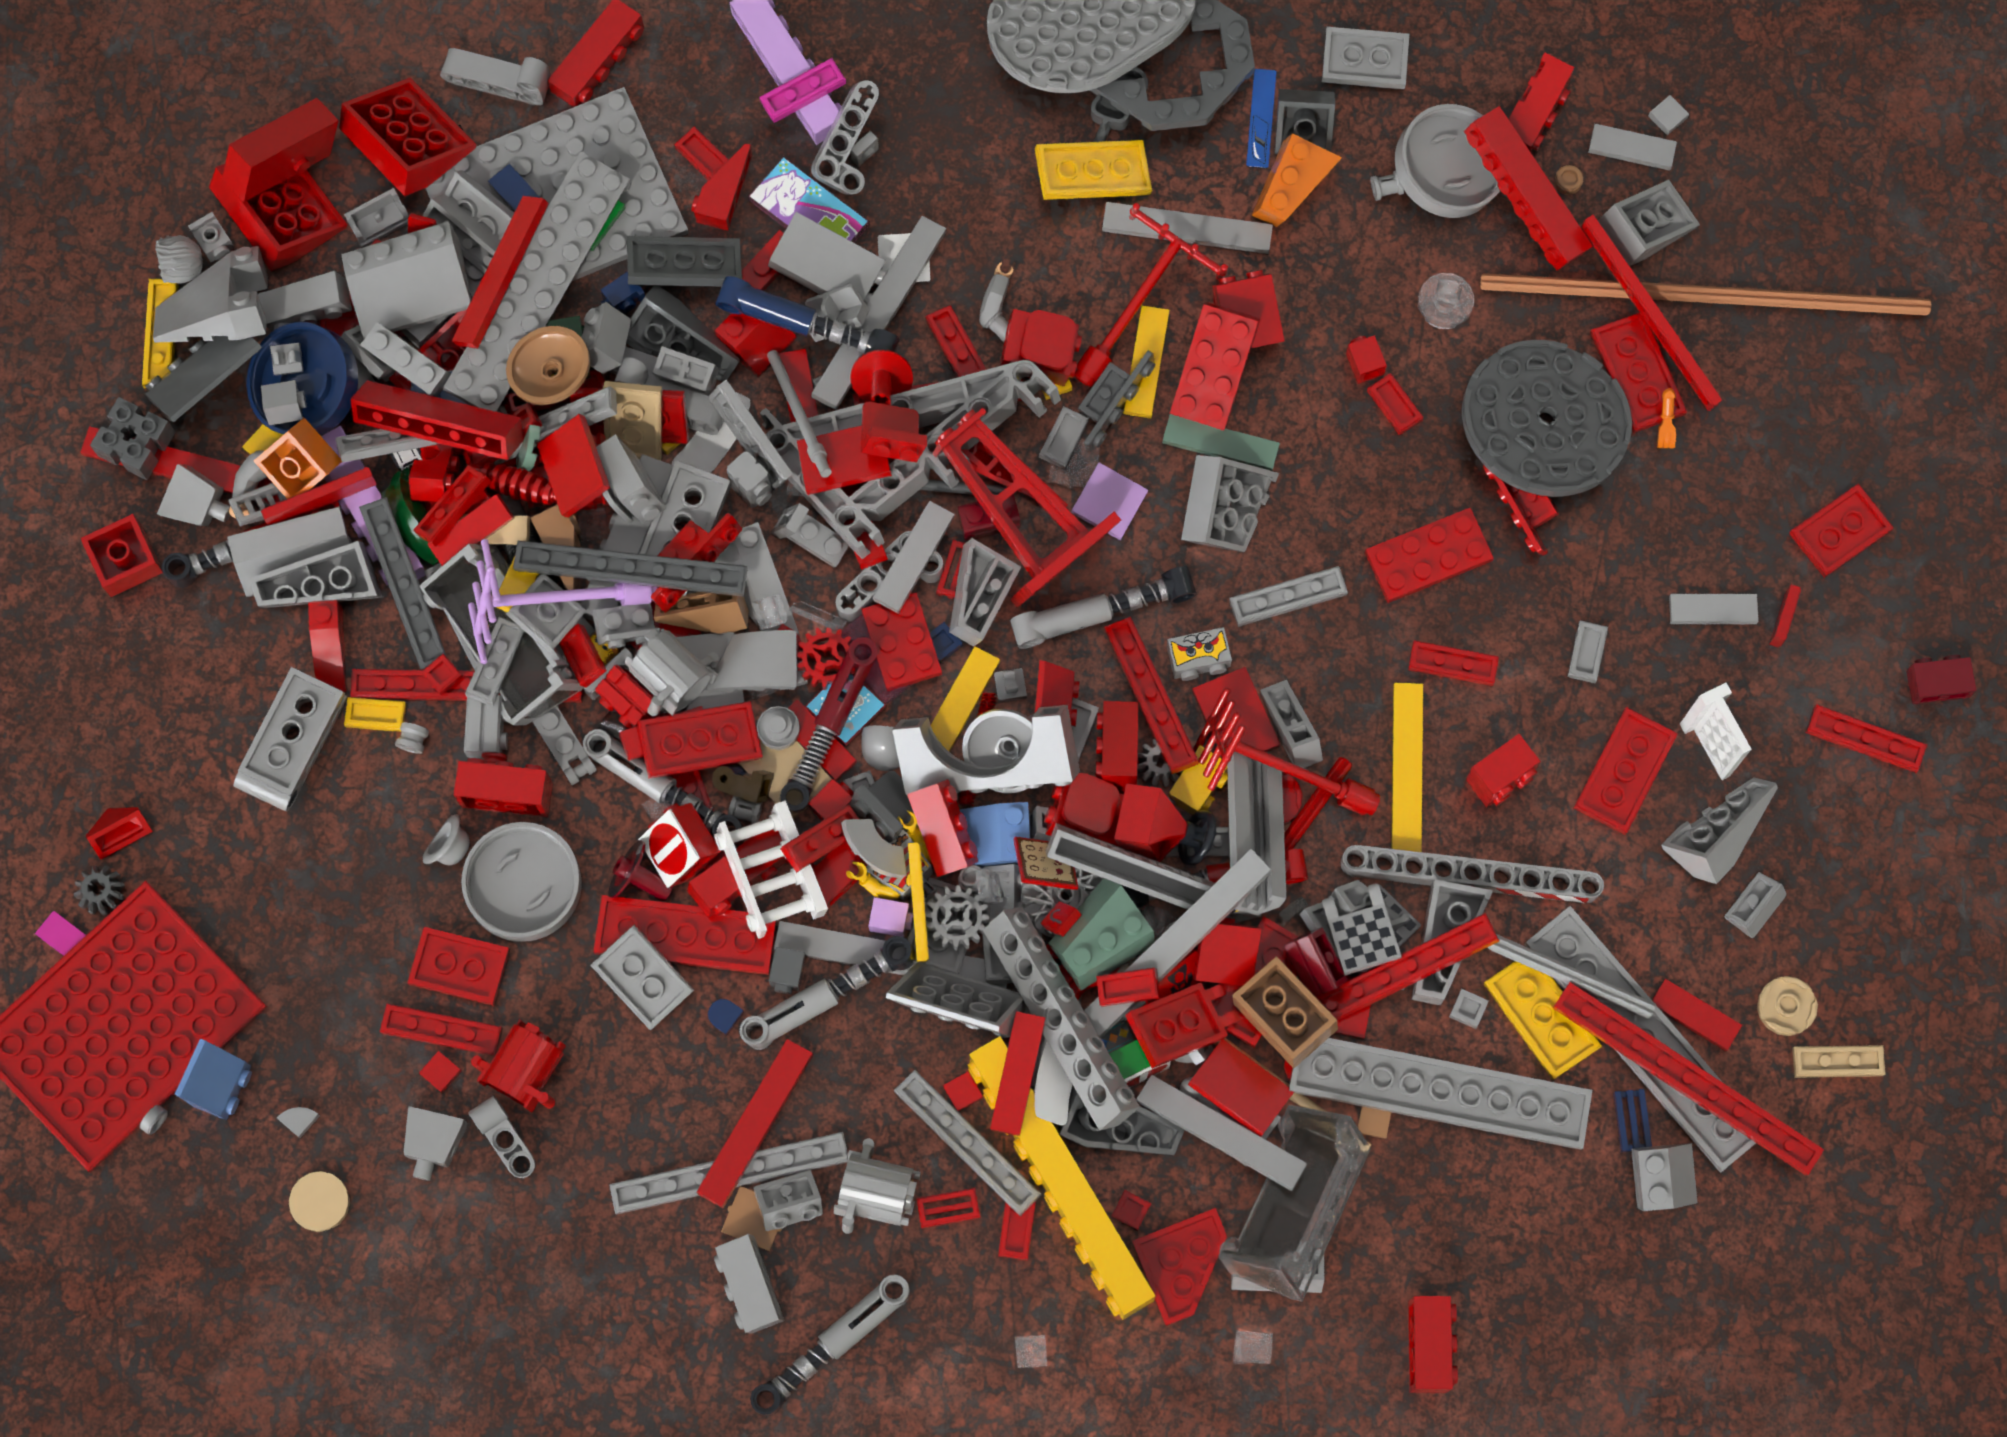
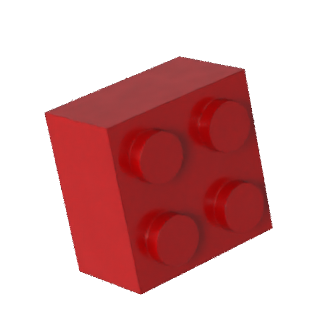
M134 514L80 538L103 589L110 597L163 573L146 533Z
M1518 734L1471 768L1466 781L1486 808L1493 803L1499 806L1510 797V793L1515 787L1521 790L1534 780L1533 777L1538 773L1536 769L1541 761L1522 736Z

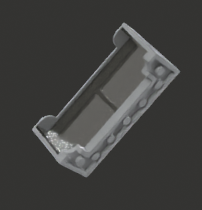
M468 544L419 587L424 593L423 598L430 607L445 611L479 662L480 658L473 635L474 631L468 604L471 602L475 603L478 613L472 586L473 582H479L482 593L477 561L481 560L484 562L485 571L487 568L482 545ZM489 545L500 589L510 566L497 547ZM494 607L496 622L499 616L513 621L506 615L507 612ZM486 613L489 630L491 634L496 622L490 623L488 614ZM482 632L484 647H486L487 644L484 641V636ZM525 632L499 691L505 700L501 703V714L513 726L531 723L583 689L559 643L549 653Z

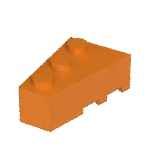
M1292 133L1282 142L1252 216L1278 227L1287 220L1342 157Z

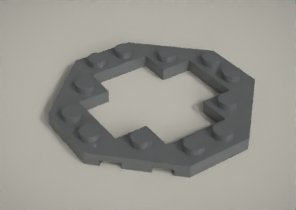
M1197 0L1195 12L1190 20L1192 32L1220 29L1226 69L1200 72L1199 79L1202 96L1148 101L1144 78L1114 80L1090 91L1097 96H1104L1111 101L1112 106L1128 116H1134L1150 131L1207 125L1214 118L1215 112L1222 105L1224 106L1238 91V87L1244 80H1248L1255 72L1248 21L1218 0Z

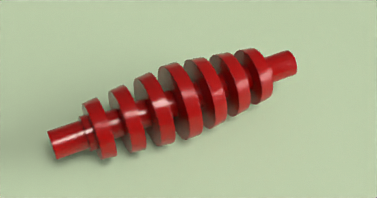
M489 462L483 467L475 464L470 465L485 474L491 480L488 486L495 491L500 490L501 494L510 495L511 498L516 500L521 499L522 501H532L533 503L543 502L545 505H552L556 501L550 481L548 482L546 478L538 477L537 474L528 472L526 469H517L513 466L506 467L501 464L495 466L494 463Z

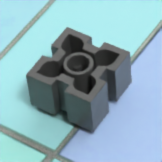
M118 397L107 415L111 421L108 429L101 426L90 446L98 457L117 466L121 461L127 471L148 480L159 462L155 457L156 451L158 449L165 451L176 432L169 421L149 411L145 416L138 406Z

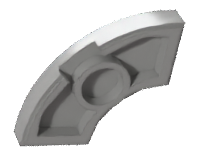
M850 819L841 822L844 836L851 850L870 865L872 870L888 877L904 878L907 876L903 847L892 845L882 839L876 831L872 819Z

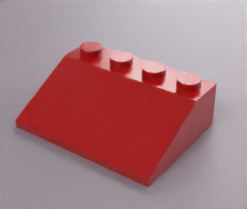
M411 77L346 101L341 105L339 129L404 196L427 188L476 149V143Z
M225 164L215 168L209 185L210 190L253 247L259 246L263 261L270 271L296 262L347 228L348 224L307 170L302 174L297 173L243 202L222 180Z

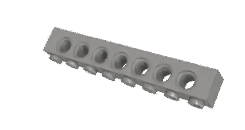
M1018 907L1003 910L983 929V932L1031 1014L1046 1018L1043 1035L1099 1131L1119 1126L1140 1108L1132 1090L1119 1072L1118 1066L1109 1055L1102 1039L1089 1021L1088 1015L1079 1004L1074 991L1069 987L1058 964L1052 958L1045 946L1044 940L1039 936L1024 908Z

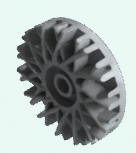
M1075 868L1079 886L1077 890L1022 883V907L1029 915L1034 927L1044 935L1053 938L1056 934L1046 930L1041 924L1042 920L1059 901L1078 909L1102 881V877ZM1061 891L1067 893L1070 899H1062Z

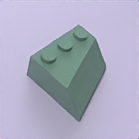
M1103 878L1079 906L1078 911L1082 914L1065 936L1062 937L1056 934L1049 942V946L1082 991L1097 981L1096 976L1109 974L1147 950L1155 942L1154 930L1122 885Z

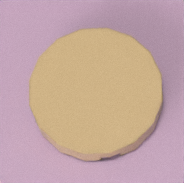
M1784 976L1774 979L1763 987L1758 996L1757 1010L1760 1020L1769 1030L1778 1035L1792 1036L1800 1034L1812 1025L1817 1016V999L1810 986L1798 978Z
M322 1171L309 1173L300 1178L292 1188L289 1197L290 1213L295 1221L305 1229L315 1232H323L338 1226L346 1217L350 1206V1197L343 1181L331 1173Z

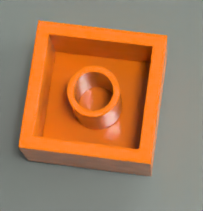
M305 418L300 420L254 460L257 466L287 499L310 490L342 462L341 458Z

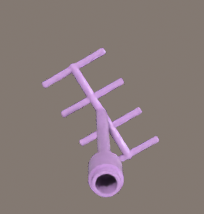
M487 539L481 540L487 568L486 571L483 561L480 560L476 563L482 593L479 582L472 583L478 613L475 603L471 602L468 604L480 663L486 664L488 662L482 632L485 643L490 644L492 639L486 613L490 623L496 622L494 607L615 598L616 601L620 600L622 606L650 604L653 601L651 595L658 587L615 583L613 587L500 595Z

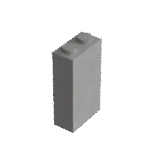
M795 212L768 264V267L818 294L853 284L866 305L873 295L870 293V290L874 283L879 285L887 270L883 269L885 259L798 212Z

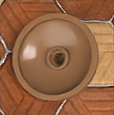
M547 326L536 329L520 339L512 349L506 365L508 383L515 394L526 402L536 405L560 402L575 393L585 381L590 368V353L584 340L571 329L561 326Z

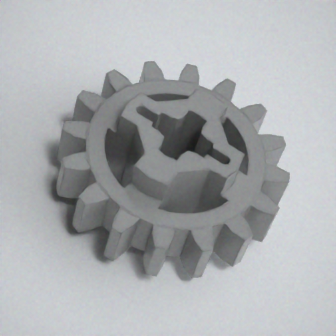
M957 885L955 892L951 893L950 889L945 887L944 896L935 893L934 899L936 903L928 902L927 908L931 911L925 913L926 921L931 922L926 926L927 932L935 931L932 940L935 942L941 938L943 940L942 948H946L951 943L953 944L954 951L958 950L959 944H963L966 949H969L970 940L978 944L980 942L978 933L985 934L983 932L985 926L982 924L989 923V916L982 914L987 912L988 907L987 904L979 905L982 896L979 894L973 898L971 896V888L962 893L960 885ZM952 901H963V903H954ZM939 910L945 916L940 925L937 921ZM974 911L977 916V922L975 926H973L972 922L969 920ZM954 914L956 917L962 915V921L960 922L958 919L952 921V915ZM951 933H958V934H962V935H960V936H955V935H950V934H951Z

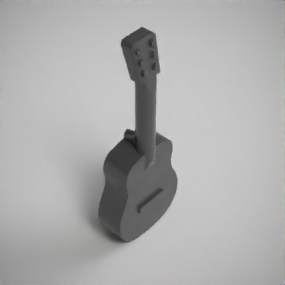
M1135 67L1116 79L1119 81L1144 78L1148 95V78L1141 69ZM1102 95L1096 96L1091 104L1092 120L1100 125L1093 142L1106 141L1110 129L1124 130L1128 126L1131 115L1128 116L1112 106L1111 101Z

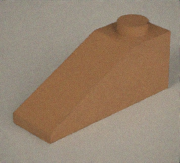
M696 592L681 596L678 602L666 613L656 605L654 619L658 623L721 634L747 629L749 610L742 596Z

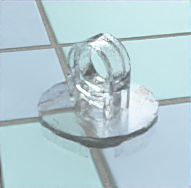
M1439 273L1431 276L1423 283L1418 294L1417 307L1419 312L1421 311L1422 315L1426 318L1425 321L1428 324L1439 329H1452L1469 318L1474 307V293L1471 286L1462 277L1453 273Z

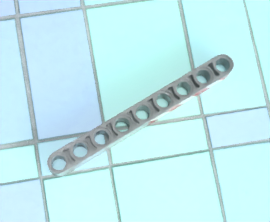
M1362 845L1348 847L1344 851L1340 862L1342 871L1351 877L1429 886L1437 879L1493 890L1492 893L1578 903L1594 902L1604 889L1602 877L1590 871ZM1350 855L1359 856L1362 860V865L1359 867L1351 866L1347 861V857ZM1380 858L1387 859L1391 863V869L1381 870L1377 866L1376 861ZM1416 862L1420 866L1421 871L1416 874L1410 873L1406 869V863ZM1437 865L1446 866L1449 869L1450 875L1447 877L1439 876L1435 871V867ZM1467 868L1475 869L1479 874V879L1469 880L1465 876L1464 870ZM1499 871L1505 873L1508 877V882L1505 884L1498 883L1494 879V873ZM1523 876H1534L1537 880V886H1527L1523 881ZM1555 878L1564 880L1567 888L1565 890H1557L1553 886L1552 880ZM1591 882L1594 884L1596 892L1593 894L1586 893L1582 888V883Z

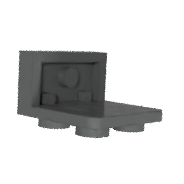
M888 771L868 789L863 784L854 792L850 802V806L858 816L863 819L873 820L876 831L888 843L897 838L902 830L907 832L908 829L903 828L897 817L899 816L903 823L907 824L911 820L907 810L913 812L908 796L905 795L903 780L895 771Z

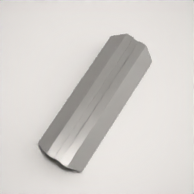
M1234 752L1231 761L1227 764L1230 868L1252 849L1273 871L1235 910L1260 915L1279 908L1286 900L1282 771Z

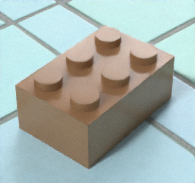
M1277 956L1232 995L1234 1006L1293 1068L1298 1066L1338 1030L1337 1019Z

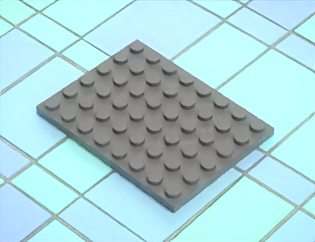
M625 87L477 146L475 150L425 188L430 200L445 194L455 172L463 170L513 211L488 183L489 179L510 164L540 198H544L550 204L580 151L628 177L630 180L619 198V201L625 204V210L595 250H589L572 281L626 260L627 236L682 237L689 234ZM463 256L466 274L469 278V290L473 297L484 273Z

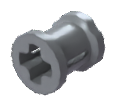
M1396 170L1393 174L1378 178L1376 175L1371 176V188L1376 201L1381 200L1382 196L1395 193L1399 195L1404 194V189L1398 179Z
M733 796L728 815L751 824L757 823L761 816L763 802L754 803Z

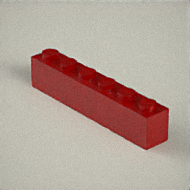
M1500 106L1478 118L1464 130L1468 143L1476 149L1482 158L1484 167L1492 173L1498 182L1500 191L1508 197L1516 215L1522 218L1529 229L1530 236L1538 242L1544 251L1546 260L1554 266L1556 271L1579 258L1593 247Z
M369 380L351 398L353 421L355 423L508 460L523 442L521 417Z

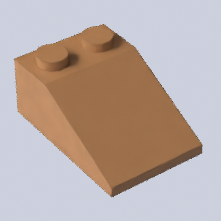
M558 504L530 518L541 543L581 547L577 535L582 532L574 514L569 518L562 516ZM559 576L566 590L580 589V578Z

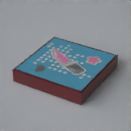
M849 675V682L845 683L843 692L847 693L855 675ZM832 683L828 684L827 690L822 688L805 705L815 718ZM864 684L840 736L834 735V737L847 747L863 731L864 727L869 726L887 708L886 704Z

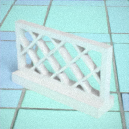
M1727 683L1701 694L1680 723L1685 734L1693 730L1695 731L1721 780L1730 777L1752 750L1726 704V700L1732 694Z

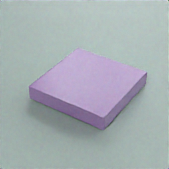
M1098 463L1071 513L1096 527L1115 511L1121 521L1108 534L1121 540L1146 496L1148 489Z

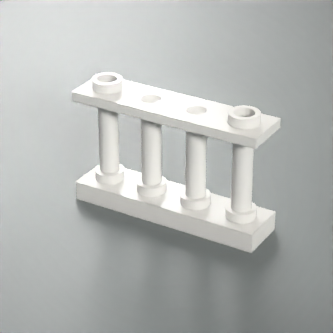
M786 800L774 804L769 819L729 832L724 821L719 823L716 830L717 833L714 834L718 849L720 851L724 850L749 913L746 915L749 929L751 932L756 931L758 939L764 937L767 932L765 924L802 911L811 912L814 920L824 916L828 910L811 864L798 873L792 868L787 874L752 886L748 882L744 870L783 856L785 857L780 848L799 836ZM770 830L779 831L782 839L779 846L741 859L739 858L734 846L735 842ZM794 883L796 886L800 885L803 892L800 900L763 913L760 912L755 897Z

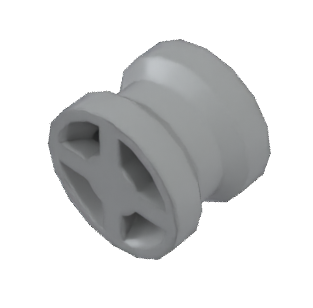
M402 722L400 726L402 733L400 738L396 739L395 746L411 753L422 754L424 751L423 741L428 737L429 730L416 724Z

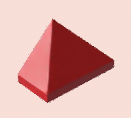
M138 807L107 808L86 834V838L101 860L153 831Z

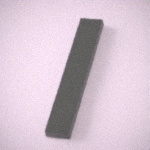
M387 497L359 508L419 667L422 670L443 653L446 656L427 603L423 598V592L419 587L420 584Z

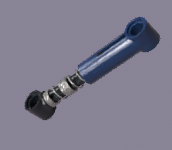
M733 276L725 277L715 303L716 306L728 313L745 314L804 336H808L811 332L813 336L819 334L824 336L825 340L829 338V341L835 342V344H847L848 348L855 347L864 354L873 350H890L895 352L900 340L897 335L883 329H874L872 332H867L866 330L863 332V329L860 331L855 330L851 325L847 327L846 323L838 322V320L833 322L828 320V317H819L816 309L751 287L748 282Z

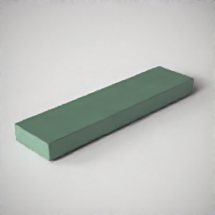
M1171 414L1169 415L1162 441L1163 444L1213 457L1226 458L1273 471L1280 445L1279 442L1229 429L1223 431Z

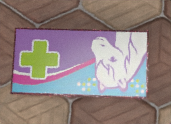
M784 156L748 196V200L786 229L795 212H798L855 243L870 225L868 219Z

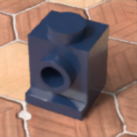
M626 272L601 289L603 300L600 302L601 304L607 302L621 313L626 314L635 308L637 302H642L645 292L639 285H628V273Z

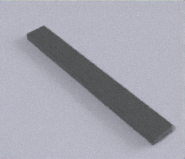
M519 540L517 541L513 569L520 572L744 597L748 571L747 566Z

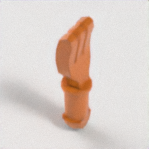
M1667 388L1662 393L1663 408L1661 418L1663 421L1658 429L1657 448H1675L1676 428L1672 424V419L1675 418L1674 398H1676V394L1673 389Z

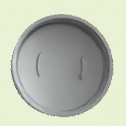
M1441 104L1426 109L1416 116L1404 129L1396 145L1395 168L1403 189L1421 208L1441 217L1460 218L1472 215L1484 208L1500 191L1498 182L1492 173L1484 167L1482 158L1476 149L1468 143L1467 136L1464 133V130L1471 123L1483 116L1469 107L1457 104Z
M515 822L491 830L473 846L465 860L462 871V892L466 905L472 915L488 932L509 941H533L554 933L571 917L581 895L582 877L580 866L570 846L556 832L536 823Z

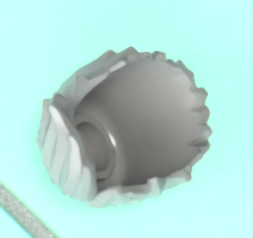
M167 235L166 238L160 237L156 241V255L160 264L158 268L161 269L160 276L164 283H186L200 275L203 259L201 249L197 243L189 237L181 235Z

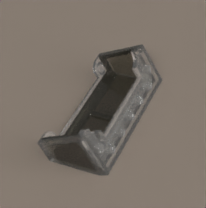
M1288 1105L1278 1124V1129L1284 1139L1280 1148L1306 1162L1307 1167L1293 1191L1268 1177L1266 1178L1239 1238L1229 1237L1221 1245L1218 1257L1229 1273L1292 1300L1302 1302L1371 1148L1351 1116Z

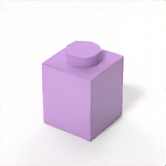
M874 897L869 931L905 937V931L911 930L913 924V913L909 912V904Z

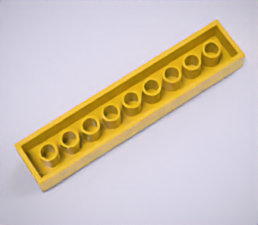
M1001 1036L970 1053V1063L967 1064L969 1067L968 1071L975 1083L981 1082L985 1088L983 1089V1096L991 1110L995 1108L1008 1050ZM1030 1088L1020 1136L1013 1135L1015 1138L1013 1147L1022 1161L1027 1159L1031 1166L1028 1167L1030 1171L1028 1172L1036 1186L1043 1185L1046 1190L1044 1199L1052 1212L1058 1211L1062 1217L1059 1219V1224L1067 1238L1074 1237L1077 1243L1075 1251L1083 1264L1088 1262L1093 1269L1090 1277L1097 1289L1100 1291L1104 1288L1109 1296L1106 1298V1304L1114 1317L1120 1315L1122 1320L1154 1302L1156 1296L1053 1123L1036 1116L1035 1093Z

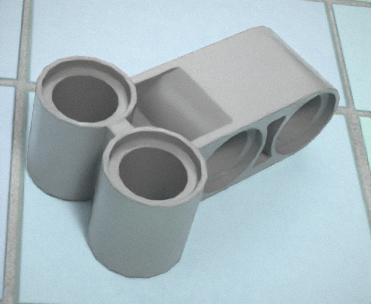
M495 1095L468 1112L475 1125L482 1134H485L513 1176L525 1178L534 1171L536 1167L534 1156L508 1119V1114ZM502 1131H508L514 1137V1142L509 1148H502L497 1143V1136ZM518 1156H525L530 1161V1168L525 1173H519L514 1169L513 1162Z

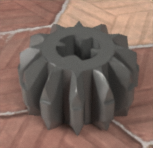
M94 865L91 869L92 874L82 871L81 874L85 879L83 881H75V885L81 889L74 892V897L81 899L78 905L82 909L88 908L90 914L94 915L99 909L102 915H107L108 906L115 909L117 904L114 901L116 899H124V895L118 891L123 890L125 884L118 881L121 875L117 871L111 873L109 866H104L100 871L99 867ZM102 885L105 888L104 891L100 890L102 894L96 895L94 893L95 890L99 891L97 887Z

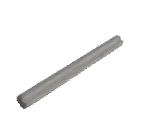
M1497 935L1500 941L1488 947L1491 951L1567 984L1571 982L1585 992L1645 1018H1650L1654 1013L1656 1007L1654 1002L1500 935Z

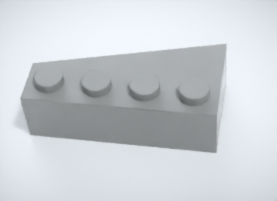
M360 541L249 578L257 605L263 608L308 604V602L331 600L350 601L383 598L365 544Z
M1435 879L1430 888L1421 944L1482 915L1493 890ZM1461 961L1414 983L1411 1000L1441 1005L1445 1000Z

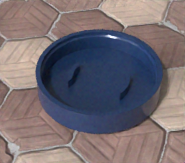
M308 322L289 323L275 329L260 343L262 348L252 356L247 372L246 386L248 399L257 418L266 427L280 434H285L299 421L269 425L263 410L261 386L295 380L298 390L304 391L307 408H302L303 418L312 425L320 436L334 429L349 412L351 398L357 392L358 368L351 348L335 332ZM300 343L304 372L275 376L270 346Z

